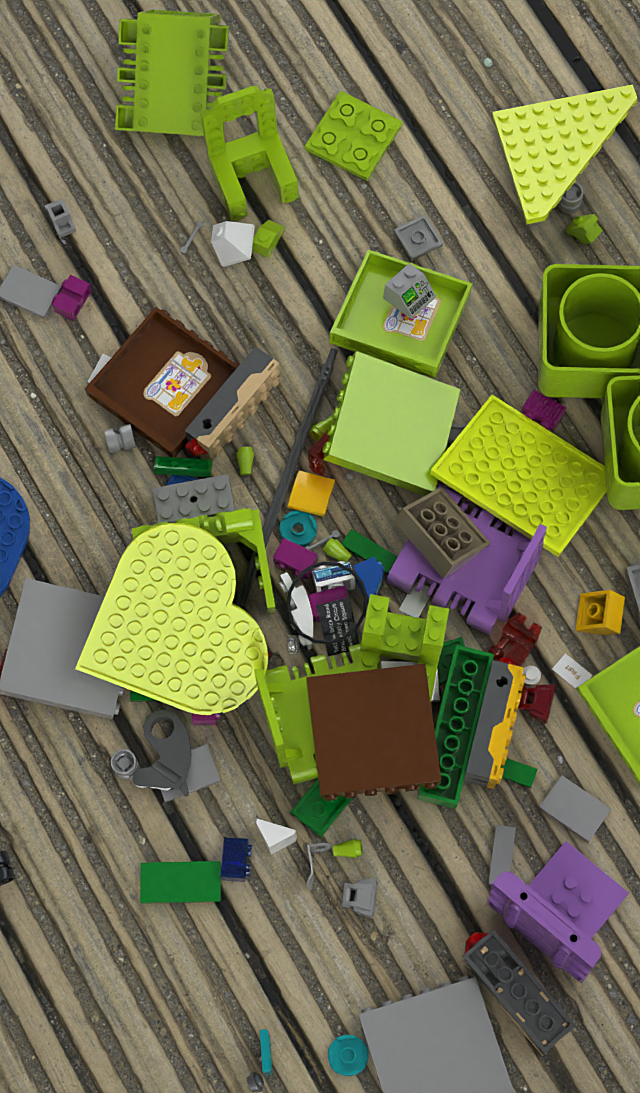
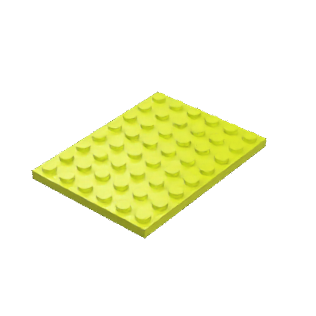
M494 395L489 397L430 471L432 476L529 539H532L540 524L546 526L547 530L543 548L557 557L560 556L607 493L604 465Z

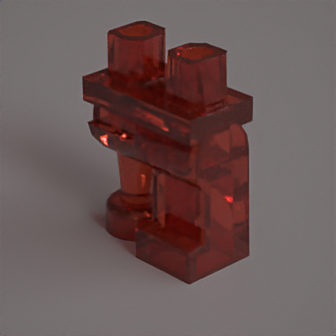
M518 612L513 619L509 618L502 629V637L498 644L491 646L488 652L494 654V658L499 659L505 655L503 652L505 647L511 644L513 648L506 655V658L512 659L516 666L522 667L538 643L542 627L533 622L528 630L523 626L527 618Z

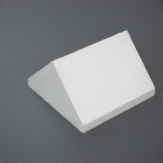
M260 819L256 821L258 831L270 854L285 848L297 840L296 830Z

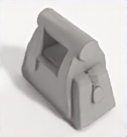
M376 878L358 880L356 884L344 883L341 907L353 908L355 913L372 919L374 917L378 886ZM351 890L355 891L354 901H350Z

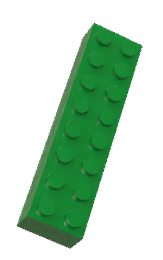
M455 645L434 727L441 783L434 789H425V786L420 787L417 796L418 800L456 809L494 654Z

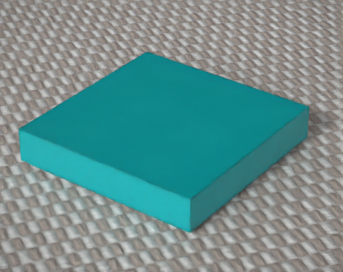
M267 1029L260 1030L262 1071L264 1076L273 1074L270 1034Z

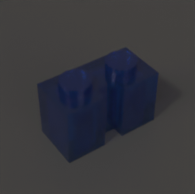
M224 837L221 866L222 880L246 882V877H250L251 865L247 864V858L252 856V845H249L248 839Z

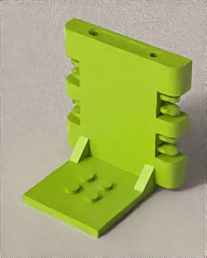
M150 9L139 12L138 19H119L118 44L136 45V49L123 48V52L126 54L136 53V60L125 59L123 64L136 65V68L118 67L117 82L135 83V85H122V89L126 91L135 90L134 97L121 96V101L134 102V105H116L115 130L204 136L201 113L208 109V107H213L212 102H208L209 96H222V92L209 91V88L226 89L227 74L210 73V70L223 71V66L210 65V59H224V55L211 54V51H228L229 26L214 25L221 21V14Z
M241 508L230 512L215 513V517L208 518L207 515H200L195 518L176 520V523L190 524L206 530L222 544L242 542L258 554L255 557L256 568L261 570L262 574L258 576L260 589L265 591L268 614L276 612L259 509ZM168 522L132 528L133 540L144 531L158 525L167 524Z
M361 643L348 647L352 660L351 664L348 662L346 653L343 652L341 653V659L344 666L337 667L336 658L329 656L332 669H329L325 654L310 658L314 670L312 675L308 663H305L303 666L307 676L299 678L298 668L296 666L292 667L295 680H291L287 665L266 670L265 677L262 667L254 669L259 696L280 768L288 766L293 785L318 778L306 677L356 672ZM380 657L378 660L377 669H379V663L381 662Z

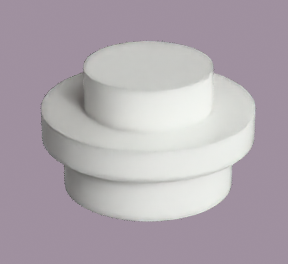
M527 666L523 669L522 674L526 675L525 684L535 685L539 682L541 673L537 667Z

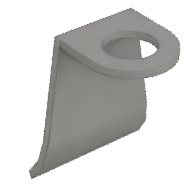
M329 843L307 845L311 865V874L306 882L308 890H312L315 882L311 854L329 850L331 848ZM325 846L324 848H321V849H315V848H317V847Z

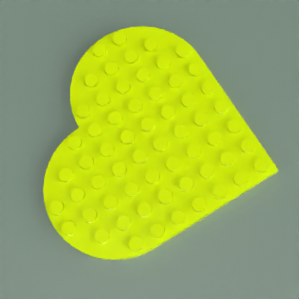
M167 523L144 531L132 540L123 552L75 669L184 711L199 715H211L234 710L256 693L258 687L254 669L262 667L265 677L268 665V650L264 634L258 623L244 609L232 603L236 588L235 570L231 557L222 543L212 534L197 526L185 523Z

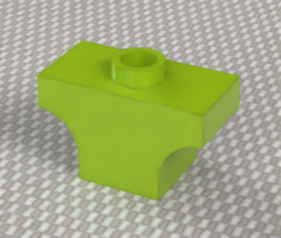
M595 214L579 215L565 228L569 235L576 237L583 245L592 244L603 230L598 225V218Z

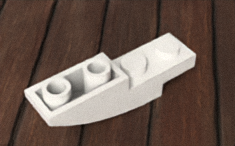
M286 572L280 575L281 582L279 585L283 593H288L293 583ZM303 585L298 588L294 587L290 606L293 610L291 611L293 620L304 634L314 638L313 615L307 593ZM299 635L298 638L302 646L306 645L308 650L312 649L313 642Z

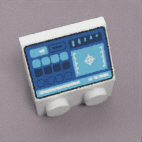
M344 561L337 562V563H341V564H343V565L349 567L350 569H352V568H351V565H350V562H347V563H345ZM319 566L312 571L316 593L346 586L347 591L355 589V577L339 566Z

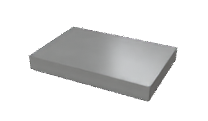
M13 265L0 286V299L45 319L52 308L54 296L59 294L62 289L58 284Z
M207 744L191 750V765L186 779L189 793L221 782ZM180 789L161 790L165 802L184 796Z
M561 775L539 806V809L588 843L611 811L609 807L563 775Z

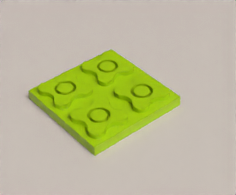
M340 90L304 147L306 151L368 181L402 127L403 121Z

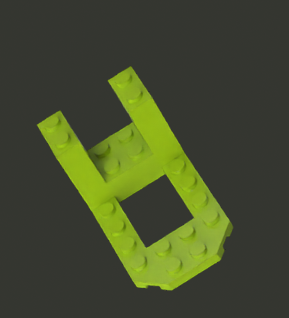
M250 86L216 98L212 102L213 107L209 110L205 109L201 113L209 168L230 221H239L248 216L246 198L238 178H243L252 172H260L266 167L282 204L293 202L299 198L298 180L277 132L275 100L272 89L265 88L260 90L258 86ZM256 111L258 132L225 143L222 123L226 121L231 122L244 115H251Z
M370 594L356 671L377 669L379 656L425 664L431 702L449 608L429 605L427 617L422 619L389 613L387 611L390 598Z

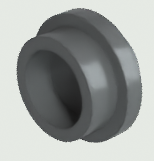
M252 1072L247 1077V1083L251 1091L261 1092L262 1086H264L262 1076Z

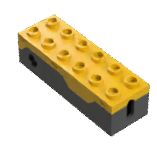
M501 657L498 661L493 660L463 782L490 789H495L496 784L500 785L504 771L501 765H505L509 750L505 749V746L509 747L513 730L509 729L514 726L517 712L514 709H518L522 695L518 691L522 692L526 675L522 674L524 668L516 666L515 662L510 658Z

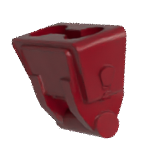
M536 685L535 688L523 686L518 709L529 712L531 717L547 724L554 698L555 685ZM529 695L533 696L531 704H527Z

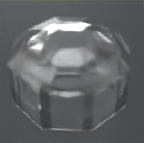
M296 635L288 636V654L297 655L300 649L299 639Z

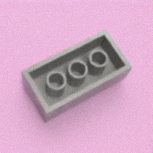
M228 474L153 488L159 523H176L178 519L195 518L200 515H207L209 518L215 517V513L235 511Z

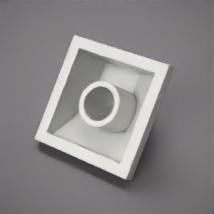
M225 221L213 225L211 243L223 267L251 259L255 229L253 224Z

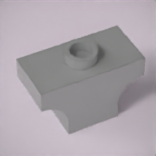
M63 199L45 205V209L59 238L76 232Z

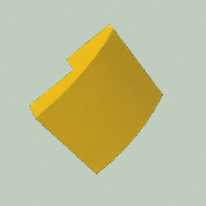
M298 471L288 508L324 517L335 480Z

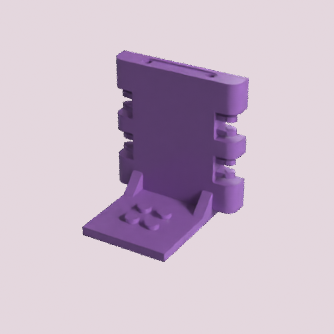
M440 483L437 489L442 487L459 506L463 500V495ZM464 501L461 506V510L464 513L469 507L468 501ZM475 506L471 515H466L491 543L487 548L456 572L443 579L408 538L388 574L387 583L410 595L417 580L421 579L415 591H422L424 584L428 583L431 586L426 596L431 598L435 589L438 588L433 597L432 606L447 608L454 596L455 598L450 609L454 610L461 600L465 602V605L462 607L460 614L465 615L469 607L473 606L467 617L466 624L490 635L497 620L506 622L541 557L547 527L540 524L532 539H529L517 530L514 531L511 537L509 535L513 528L508 525L504 533L499 531L503 524V521L500 519L492 527L497 517L485 509H482L478 518L475 519L480 507Z
M566 841L529 885H526L512 872L501 873L492 883V890L489 893L490 897L487 900V904L502 916L503 922L508 927L517 930L550 958L554 966L558 969L566 970L577 981L582 983L601 956V949L592 940L593 936L629 893Z

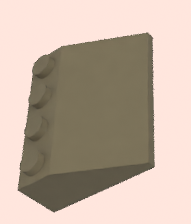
M442 487L402 508L394 520L396 525L443 579L456 572L491 544Z

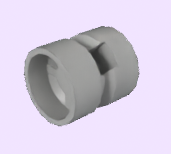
M575 182L563 194L561 201L558 203V207L562 212L574 214L581 208L584 191L579 183Z
M131 424L121 426L119 430L116 428L105 430L110 454L120 452L121 448L125 450L136 448Z
M120 749L111 757V766L116 776L120 779H132L134 772L139 769L137 759L130 750Z

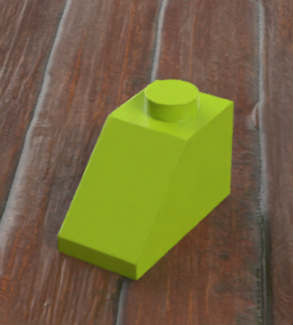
M271 220L262 224L253 238V251L270 258L285 230V226Z

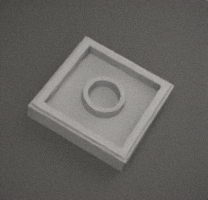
M426 214L394 229L396 238L411 262L443 246L441 238Z

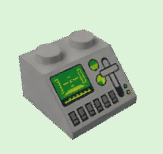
M409 263L385 284L383 299L412 319L432 302L436 295L424 273Z

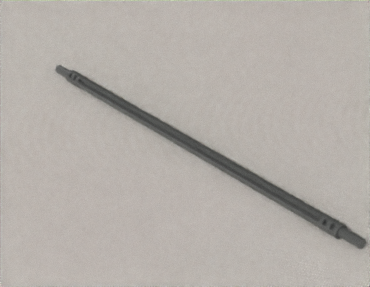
M331 348L327 361L322 366L262 527L265 549L325 388L329 382L331 372L333 371V363L338 352L334 348ZM254 551L234 602L235 605L242 609L257 573L255 557L258 554Z

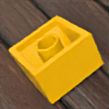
M612 590L581 593L575 630L605 636L620 634L625 597Z

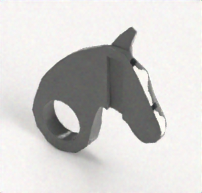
M166 709L155 711L147 717L143 730L146 740L160 755V759L153 766L136 770L132 778L133 783L140 788L166 791L180 789L184 796L187 797L189 796L186 779L191 765L189 734L174 712ZM161 720H169L174 724L173 733L165 739H157L152 735L154 725Z

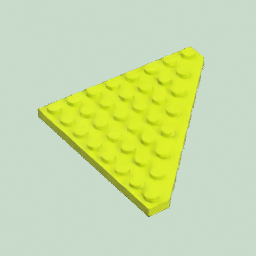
M633 84L492 112L526 224L542 222L547 219L549 212L561 201L563 194L575 183L577 176L586 169L589 161L600 151L605 140L610 138L619 123L621 124L628 115L630 108L635 106L637 95Z

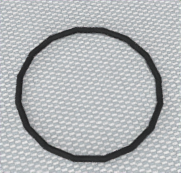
M323 561L308 566L295 577L288 590L286 609L290 623L300 636L313 643L333 644L347 639L359 628L366 615L368 597L363 581L354 570L341 563ZM322 565L339 566L350 572L360 583L364 596L363 613L356 626L345 636L330 641L316 640L304 634L295 624L290 610L291 593L298 579L310 569Z

